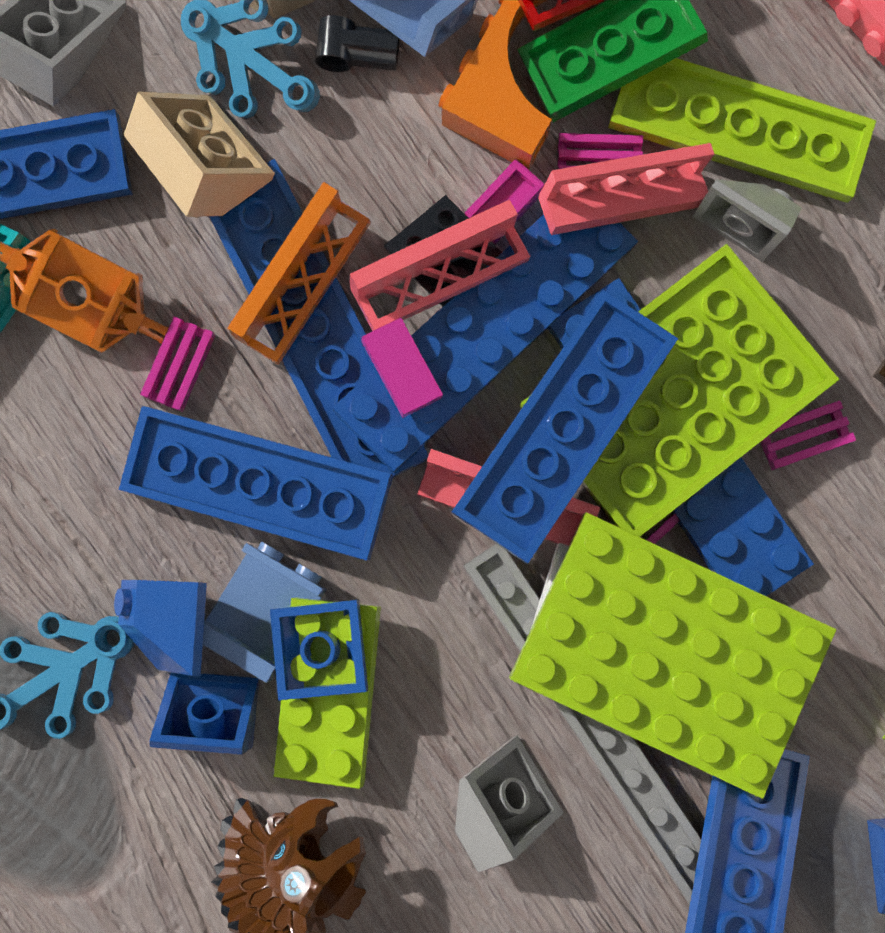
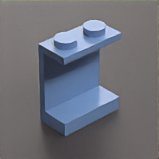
M349 0L424 57L471 20L478 0Z
M261 541L258 548L246 543L241 550L246 553L244 559L210 615L204 620L203 645L267 683L272 681L276 675L270 609L288 608L291 605V598L294 597L321 600L327 589L318 584L322 576L301 564L295 570L280 562L284 556L283 553Z

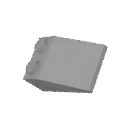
M7 0L0 6V76L54 106L79 83L126 9V1Z

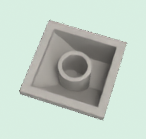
M716 179L692 217L763 262L789 234L802 208L794 203L788 193L780 189H772L766 184Z
M518 735L508 740L459 780L455 833L478 872L515 860L563 814L562 809Z

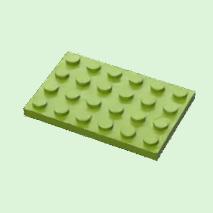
M728 244L721 247L639 311L640 314L677 337L678 340L582 482V485L615 526L638 537L642 536L839 380ZM527 397L520 403L521 408L524 406L529 397Z
M586 512L582 516L509 679L763 799L837 629Z

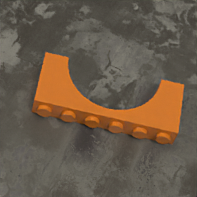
M499 0L501 6L496 15L489 14L486 17L479 32L481 41L475 51L468 49L459 67L460 77L455 85L449 83L446 86L438 106L442 108V126L510 162L517 159L530 170L548 138L552 119L541 113L526 99L514 80L508 60V46L516 28L526 15L518 0ZM532 0L535 7L546 1Z

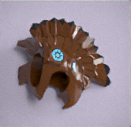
M236 799L234 815L224 818L221 823L220 830L225 835V838L219 842L217 847L223 861L214 866L217 877L211 881L212 885L218 889L215 897L221 903V914L228 919L227 928L231 932L326 933L323 918H328L332 914L347 921L351 918L353 912L361 905V899L366 894L365 889L353 886L361 863L366 855L363 837H358L338 848L327 858L322 854L319 846L320 838L329 830L326 823L327 813L331 809L338 807L337 802L328 799H312L296 807L291 813L281 812L273 814L266 819V823L265 820L258 818L248 799Z

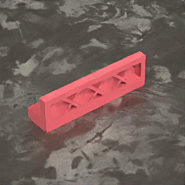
M711 143L552 170L538 196L550 234L556 235L698 208L708 193L701 172L715 155Z
M510 199L350 273V289L372 331L400 317L402 320L410 318L529 261L530 255L514 228L518 214ZM504 235L515 253L504 260L485 255L488 243ZM482 246L480 253L473 251L474 249ZM461 256L476 261L474 273L466 278L447 273L451 260ZM482 263L489 265V267L480 270ZM444 264V265H443V268H442V271H439V270L434 269V268H436V267H438V266ZM421 274L438 279L435 292L426 297L408 292L411 280ZM443 282L451 284L445 288H442ZM404 283L403 289L396 288V286ZM381 293L398 297L399 301L396 310L379 319L368 300ZM405 300L413 302L403 307Z
M431 449L417 496L454 508L482 466ZM572 497L544 540L569 546L583 514L587 512L597 517L600 507Z

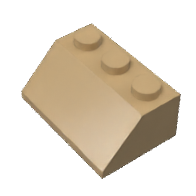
M156 92L137 93L124 136L186 217L223 216L272 181L275 174L210 95Z

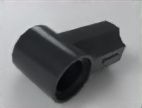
M324 16L320 19L315 63L320 68L331 72H346L352 66L396 71L400 38L388 29L356 26L351 19L343 16Z

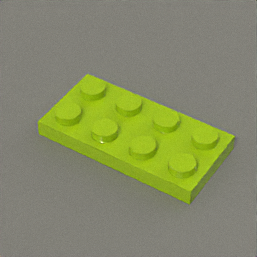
M294 597L291 598L290 607L338 601ZM359 604L368 691L281 700L273 777L357 789L364 786L381 606ZM343 611L296 616L295 628L299 634L300 645L308 634L328 631L337 637L341 650L334 664L320 669L309 667L304 663L301 655L296 656L291 662L292 676L296 680L304 682V687L356 683L354 661L348 659L346 641H352L349 614L344 616ZM316 637L312 641L310 647L312 656L310 658L313 661L325 662L329 658L331 649L326 639Z

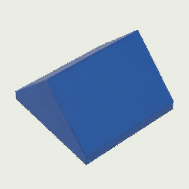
M359 600L270 609L278 700L368 691ZM343 611L344 616L349 614L352 641H346L348 659L354 661L356 683L304 687V682L296 680L291 674L292 660L296 656L301 655L306 665L311 668L320 669L334 664L340 655L341 648L337 637L328 631L310 633L303 639L300 645L299 633L295 628L296 616ZM316 637L326 639L330 645V656L325 662L313 661L310 658L312 656L310 650L311 643Z
M171 672L149 740L150 747L243 755L253 747L259 678L214 674L189 676Z

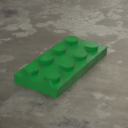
M607 0L519 47L517 50L554 123L708 42V33L689 0Z

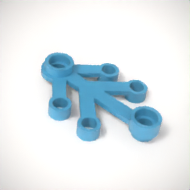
M193 0L185 6L181 14V28L186 37L197 44L201 70L197 74L196 82L201 91L217 95L225 87V77L218 70L215 42L226 50L234 92L229 100V108L235 116L245 119L251 118L258 109L257 100L251 92L247 66L283 92L285 103L291 109L299 112H309L317 106L320 99V91L313 80L301 75L291 77L256 51L257 49L278 44L286 46L297 44L301 38L302 30L296 21L289 17H281L275 21L272 27L234 35L223 26L245 19L253 22L264 20L268 14V3L266 0H258L259 9L253 15L249 13V5L254 0H240L238 3L218 8L207 0ZM202 13L204 23L201 27L196 28V18ZM291 24L293 28L292 35L287 39H283L282 29L284 26ZM210 74H214L216 78L215 85L212 88H208L206 84L207 77ZM301 85L304 94L301 99L295 100L293 98V90L296 86ZM246 97L248 108L245 112H241L239 110V102L242 98Z
M48 612L42 615L37 627L39 633L44 638L55 639L65 636L88 642L73 653L30 644L28 639L22 636L6 638L0 645V655L4 661L8 663L25 661L50 668L10 694H0V704L4 705L6 709L5 717L2 720L0 719V730L9 727L15 721L17 710L59 684L52 714L45 721V730L50 737L55 739L72 734L76 728V719L72 711L82 670L96 659L97 663L92 688L84 694L83 705L92 714H99L109 710L114 702L110 686L116 661L125 657L134 645L131 638L118 625L119 617H104L95 625L68 620L64 614L59 612ZM52 617L59 621V629L54 634L49 632L47 628V623ZM111 630H116L120 635V641L114 647L107 642V635ZM15 641L22 648L21 654L17 658L13 657L10 653V646ZM97 691L101 692L105 697V703L101 708L95 707L92 702V696ZM58 716L63 717L67 722V728L63 733L57 731L54 725Z

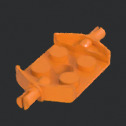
M56 229L48 230L22 249H14L0 241V261L7 264L6 269L10 271L12 308L101 353L130 333L136 335L140 332L162 344L169 327L146 317L147 314L143 313L142 274H135L58 234ZM68 281H77L86 289L87 296L83 304L75 305L65 298L63 289Z

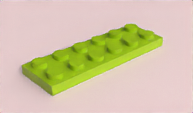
M676 58L621 87L608 128L629 135H643L645 140L674 149L711 143L715 153L711 159L712 161L848 203L854 197L876 120Z

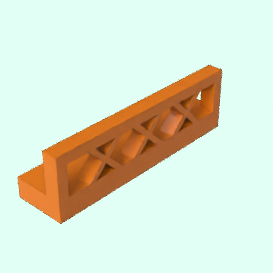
M323 182L227 329L233 337L279 365L371 224L370 219L341 202L338 190ZM337 213L356 224L348 237L330 240L328 226ZM324 234L326 242L318 243ZM341 247L334 257L333 249ZM328 250L331 264L326 272L308 276L305 262L310 254ZM301 269L302 278L294 279ZM318 283L311 293L310 284ZM305 286L307 301L301 309L285 312L282 297L287 289ZM276 306H278L279 314L271 315ZM295 318L288 329L287 320ZM281 321L284 336L275 350L270 349L255 339L264 325Z

